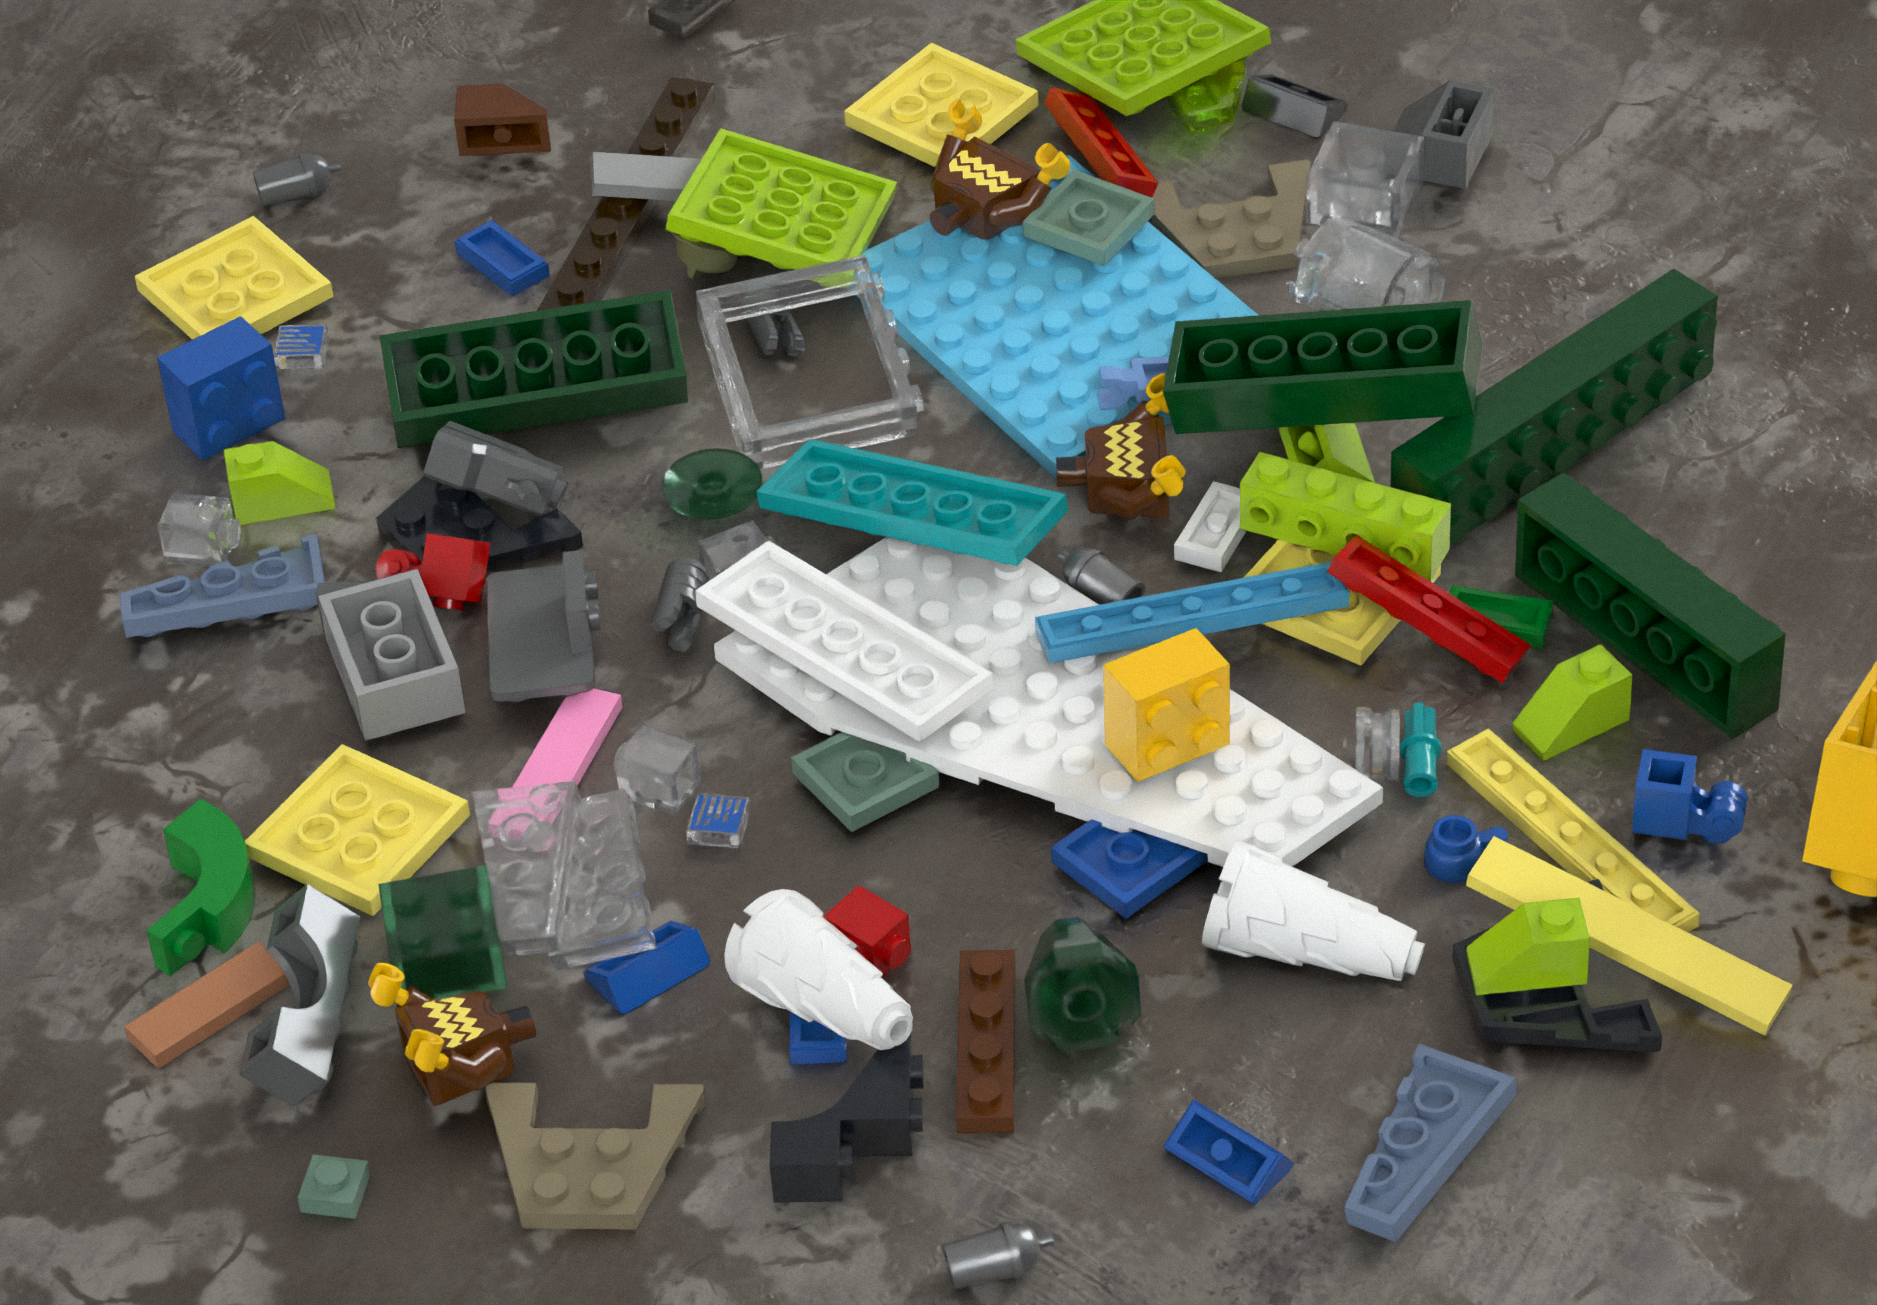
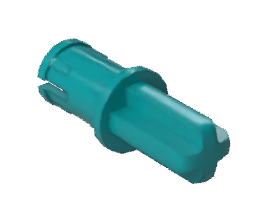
M1417 702L1413 704V709L1405 712V737L1400 742L1399 753L1402 759L1405 760V777L1403 779L1405 791L1415 797H1426L1433 794L1438 788L1436 761L1441 756L1442 745L1439 739L1436 738L1435 709L1433 707H1424L1423 702Z

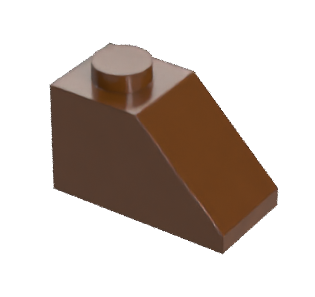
M504 84L457 86L454 122L460 156L551 151L548 117L545 108Z

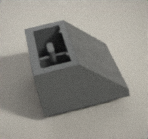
M1449 80L1406 107L1376 162V171L1393 174L1402 178H1413L1438 183L1443 186L1466 189L1493 135L1495 89Z

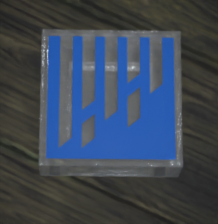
M327 324L279 325L274 352L276 369L324 368L329 341Z
M697 793L686 830L688 844L740 849L751 813L750 797Z

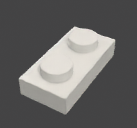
M1212 482L1174 544V560L1222 573L1246 533V530L1240 529V488Z

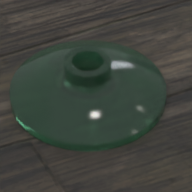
M721 448L699 450L681 457L668 468L662 482L663 494L667 503L675 511L685 516L704 520L726 518L742 512L756 501V491L762 486V474L758 465L743 453Z

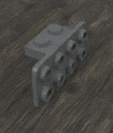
M583 550L563 552V565L501 571L489 574L486 581L491 698L497 702H521L529 698L556 695L573 696L591 691L595 687L592 631L601 630L597 601L599 600L596 570L587 569Z

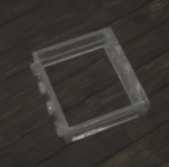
M866 255L696 291L697 322L745 472L784 464L809 439L850 448H859L917 435V412L924 411L922 396L918 385L910 386L907 378L911 374L909 358L905 347L897 348L894 340V338L898 337L896 320L891 309L884 311L881 302L885 300L883 282L879 272L871 273ZM859 294L894 398L759 427L726 322Z

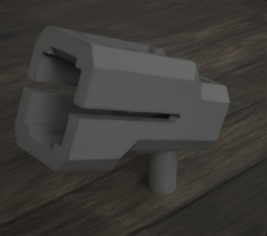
M449 421L438 430L423 471V476L458 490L475 492L538 517L547 514L550 508L559 509L568 487V482L561 480L564 467L538 458L523 448Z

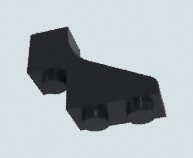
M911 1034L905 1042L898 1046L885 1050L878 1049L841 1099L828 1110L805 1119L771 1122L769 1166L774 1203L842 1201L843 1178L854 1177V1157L912 1156L913 1132H923L922 1098H913L914 1089H924L923 1055H913Z

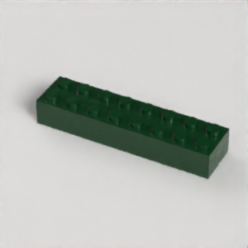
M1676 269L1670 270L1477 395L1474 415L1443 417L1392 450L1390 487L1451 503L1450 545L1458 543L1466 534L1487 520L1497 517L1502 510L1518 499L1532 492L1558 473L1565 472L1573 463L1591 451L1601 448L1609 439L1627 427L1634 426L1642 417L1660 405L1669 403L1677 394L1695 382L1706 378L1712 372L1714 365L1713 352L1715 329L1717 326L1718 295Z

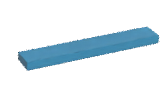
M1331 561L1035 617V632L1048 663L1155 644L1194 628H1197L1203 635L1349 607L1350 593L1342 581L1327 573L1332 563Z

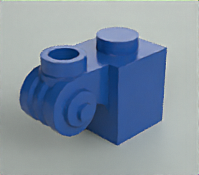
M1643 749L1635 786L1632 833L1687 840V834L1689 833L1701 835L1703 839L1710 843H1725L1742 831L1748 796L1743 787L1730 781L1715 783L1711 787L1710 792L1698 787L1695 782L1697 756Z

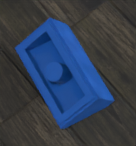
M669 921L587 968L583 974L586 980L615 1010L626 1014L706 968L710 964V958L698 929L675 921Z
M1194 1099L1163 1145V1148L1254 1205L1282 1180L1295 1164L1278 1150Z

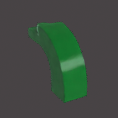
M201 798L163 829L171 866L197 882L195 888L186 898L146 930L155 967L170 977L188 961L195 959L207 945H211L222 953H226L241 937L248 926L255 906V885L244 838L236 824L224 812Z

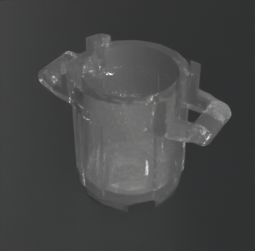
M1333 216L1320 226L1310 240L1304 238L1299 241L1293 254L1302 258L1298 268L1296 283L1292 281L1287 282V294L1292 295L1294 301L1317 311L1437 303L1441 301L1444 292L1445 274L1436 271L1440 261L1432 258L1433 255L1345 216Z

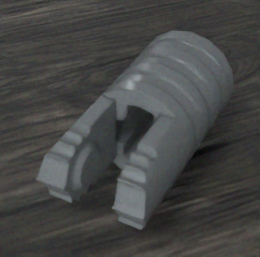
M761 279L748 283L742 288L738 295L737 303L763 354L773 355V352L777 350L778 340L787 355L799 356L800 353L805 351L803 336L777 286L772 281Z
M680 558L668 564L650 624L656 632L664 631L671 626L668 644L674 651L684 653L692 644L702 609L697 607L695 590L711 580L707 568L693 559Z

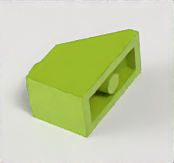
M274 441L223 449L237 526L336 509L329 469Z
M1601 644L1559 663L1514 720L1512 731L1544 762L1629 721L1632 674Z
M1580 897L1523 903L1468 945L1466 955L1475 994L1485 995L1587 984L1590 936Z

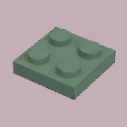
M1073 170L1047 196L1041 207L1034 210L1023 221L1024 237L1105 266L1155 214L1154 198Z
M844 732L791 757L792 774L851 832L939 788V772L931 764L911 757L910 762H908L904 752Z

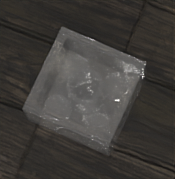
M1333 121L1307 176V223L1398 239L1424 182V137Z

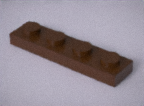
M1015 949L960 951L957 1133L1014 1132Z

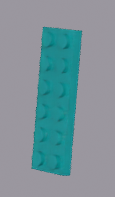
M809 439L756 491L759 508L1015 566L1022 562L1068 512L1065 493Z

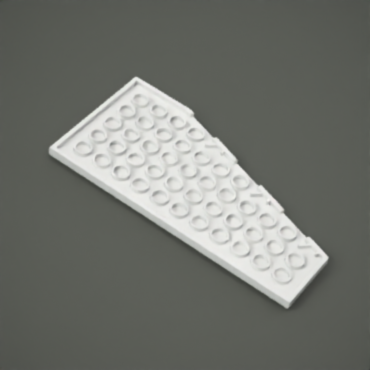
M885 537L826 574L993 673V690L921 742L738 631L732 632L714 644L715 660L821 733L832 736L838 730L904 752L908 762H910L911 757L931 764L938 772L977 785L985 779L1054 802L1055 811L1087 822L1093 819L1101 822L1102 827L1120 833L1132 832L1135 829L1207 853L1208 862L1224 867L1229 852L1236 840L1277 855L1282 859L1283 863L1293 867L1383 803L1382 786L1231 689L1229 745L1137 782L1105 746L1103 664L1154 644L1048 663L1035 632V617L1099 604L1026 557L1018 566Z

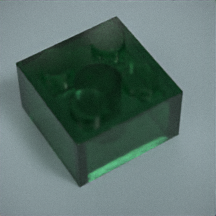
M486 865L378 884L390 965L403 972L405 977L401 985L402 989L405 990L407 987L412 986L434 999L477 990L487 992L507 988Z

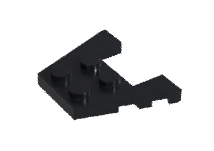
M422 477L376 517L379 533L394 549L414 553L419 557L421 563L423 561L427 533L491 543L486 572L493 571L492 563L518 557L523 563L541 559L540 551L564 546L565 552H569L583 547L581 531L558 509L512 530L475 492L458 490L426 477Z
M1599 879L1587 882L1603 890ZM1490 928L1453 945L1452 960L1482 1041L1643 1052L1661 1051L1662 1034L1648 999L1590 1008L1581 985L1476 995L1466 949L1468 945Z

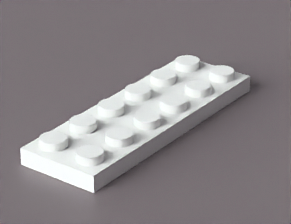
M767 541L695 590L697 607L919 742L926 739L993 690L992 672L770 541Z

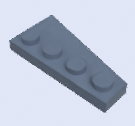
M317 533L300 538L301 547L280 553L277 545L256 551L258 560L240 566H231L228 560L211 565L201 575V578L190 581L185 575H178L120 593L125 637L139 635L151 637L168 630L186 627L204 628L215 622L239 618L256 619L268 613L291 609L303 611L318 605L316 596L318 583H325Z
M1418 1044L1413 1055L1414 1066L1409 1077H1403L1396 1092L1397 1104L1391 1117L1384 1118L1379 1129L1377 1148L1374 1154L1367 1156L1344 1206L1347 1224L1397 1242L1517 1096L1518 1091L1515 1077Z

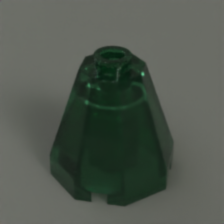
M1080 917L1057 919L1041 934L1024 978L1030 1030L1042 1037L1043 1032L1052 1038L1054 1046L1064 1052L1112 1046L1121 1037L1120 1029L1129 1019L1132 1025L1141 1016L1139 977L1135 964L1100 931Z

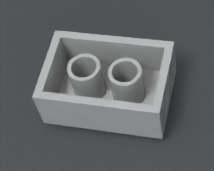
M418 569L318 596L326 641L365 741L466 713L458 666Z

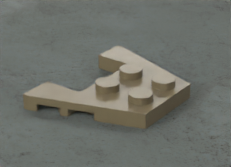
M1309 159L1268 165V182L1274 196H1252L1244 201L1224 204L1206 203L1198 208L1191 209L1181 208L1172 180L1160 181L1152 197L1155 202V214L1151 217L1152 225L1157 230L1164 231L1177 247L1216 280L1295 268L1298 265L1304 211L1307 205L1308 185H1310L1311 163Z
M493 1082L486 1085L487 1102L504 1158L521 1227L523 1229L636 1230L666 1177L665 1168L676 1148H682L685 1143V1132L694 1115H700L705 1107L704 1084H654L649 1124L645 1129L534 1128L539 1099L536 1083Z

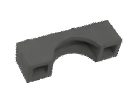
M309 884L275 910L267 945V951L277 961L287 976L293 993L294 1008L280 1007L248 1032L239 1074L293 1107L312 1092H320L332 1076L334 1067L331 1063L334 1043L342 1029V1023L339 1021L342 1003L350 989V982L347 980L350 963L358 949V941L355 938L360 916Z

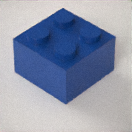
M241 316L157 357L172 431L202 461L286 419L272 345Z

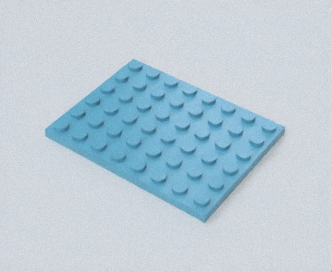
M1068 155L1070 171L1064 178L1051 180L1049 184L1052 186L1050 193L1073 170L1095 176ZM929 220L867 249L848 286H846L1056 480V457L1086 456L1085 432L1089 428L1110 425L1123 419L1138 405L1136 396H1130L1127 402L1118 408L1101 410L1097 398L1098 390L1110 389L1114 386L1102 387L1099 367L1114 366L1120 369H1129L1131 359L1169 356L1176 321L1258 315L1148 221L1103 266L1024 237L1023 225L1008 228L990 239H980L961 228H957L948 236L940 235L932 227ZM1162 411L1158 413L1159 417H1164L1165 426L1172 423L1169 413Z

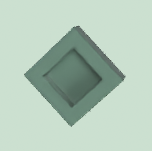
M312 1155L297 1198L300 1212L356 1219L370 1178L368 1160Z

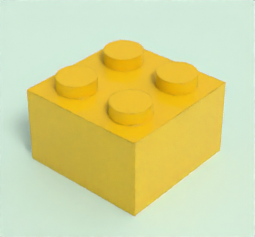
M1197 628L1103 664L1105 746L1137 782L1212 753L1230 744V664Z

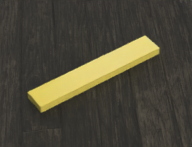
M1489 728L1447 751L1446 764L1569 874L1585 882L1599 879L1605 892L1686 932H1690L1699 926L1700 913Z
M1493 836L1468 874L1466 886L1513 910L1528 902L1580 897L1590 936L1589 948L1764 1036L1790 996L1792 984Z

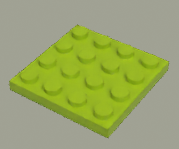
M1094 0L1015 39L1017 54L1020 57L1125 116L1142 112L1147 106L1166 96L1179 93L1182 88L1202 78L1215 75L1218 70L1237 60L1250 57L1255 51L1271 44L1269 27L1218 0Z
M720 128L669 212L665 230L680 234L681 237L689 241H703L725 248L734 255H748L768 261L780 269H794L816 276L825 283H839L848 286L894 199L898 182Z

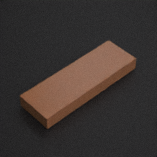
M258 941L125 1025L124 1029L127 1040L159 1069L290 986V983L277 961Z

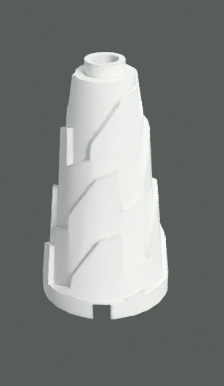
M1239 840L1235 841L1219 877V880H1222L1218 893H1214L1202 935L1201 944L1203 946L1243 957H1253L1256 955L1302 967L1303 963L1351 976H1357L1361 973L1401 981L1405 972L1412 975L1416 974L1425 947L1424 943L1416 941V930L1378 912V908L1375 905L1327 887L1329 882L1283 863L1282 859L1277 855Z
M780 889L764 894L743 910L751 916V919L744 928H741L734 922L726 942L725 967L732 982L744 991L769 1005L787 1009L808 1022L815 1020L842 1037L860 1040L879 1050L898 1046L905 1042L911 1034L913 1026L911 1006L893 991L892 986L881 978L883 973L855 950L857 945L823 917V912L811 900L799 892Z

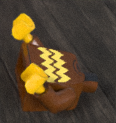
M960 99L952 102L948 110V116L954 123L955 128L952 136L946 135L931 181V189L935 199V210L930 213L929 219L936 232L943 236H948L957 228H961L980 239H990L1008 228L1023 225V221L1033 211L1041 207L1052 189V186L1049 185L1051 180L1064 178L1069 173L1070 161L1062 151L1058 153L1051 143H1046L1036 152V163L1042 169L1039 170L975 136L969 141H965L967 134L974 133L981 127L982 116L973 104L969 115L961 119L965 112V105Z
M1165 373L1156 375L1147 384L1146 394L1151 399L1149 402L1143 400L1123 419L1110 425L1089 428L1085 432L1086 456L1056 457L1057 487L1087 486L1088 510L1091 512L1112 514L1126 520H1132L1138 516L1169 518V496H1176L1181 493L1184 483L1181 478L1186 474V470L1175 456H1167L1164 417H1159L1158 414L1160 411L1169 413L1163 394Z
M382 962L374 966L368 980L369 987L371 988V997L379 1006L388 1007L394 1003L397 1004L395 1014L403 1055L433 1106L441 1105L469 1092L480 1090L490 1083L511 1075L514 1070L510 1045L536 1037L535 1023L527 1005L498 1014L486 993L478 990L434 999L412 986L407 987L405 990L402 989L401 985L405 976L395 966Z

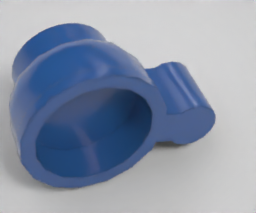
M1460 815L1445 816L1435 823L1433 831L1425 843L1424 866L1429 874L1438 880L1449 883L1467 881L1468 874L1493 836L1508 843V832L1502 827H1492L1489 830L1477 832L1475 824L1470 819Z

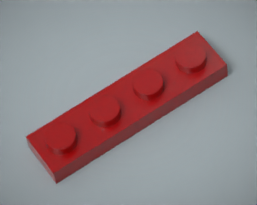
M1050 87L1044 104L1056 118V123L1071 138L1073 146L1080 150L1090 163V168L1104 181L1152 198L1158 186L1157 180L1095 100L1088 94Z
M1357 535L1334 557L1327 573L1342 581L1348 589L1361 593L1386 609L1394 618L1410 624L1429 636L1435 644L1448 648L1473 664L1481 673L1492 676L1501 683H1504L1519 666L1531 647L1529 643Z

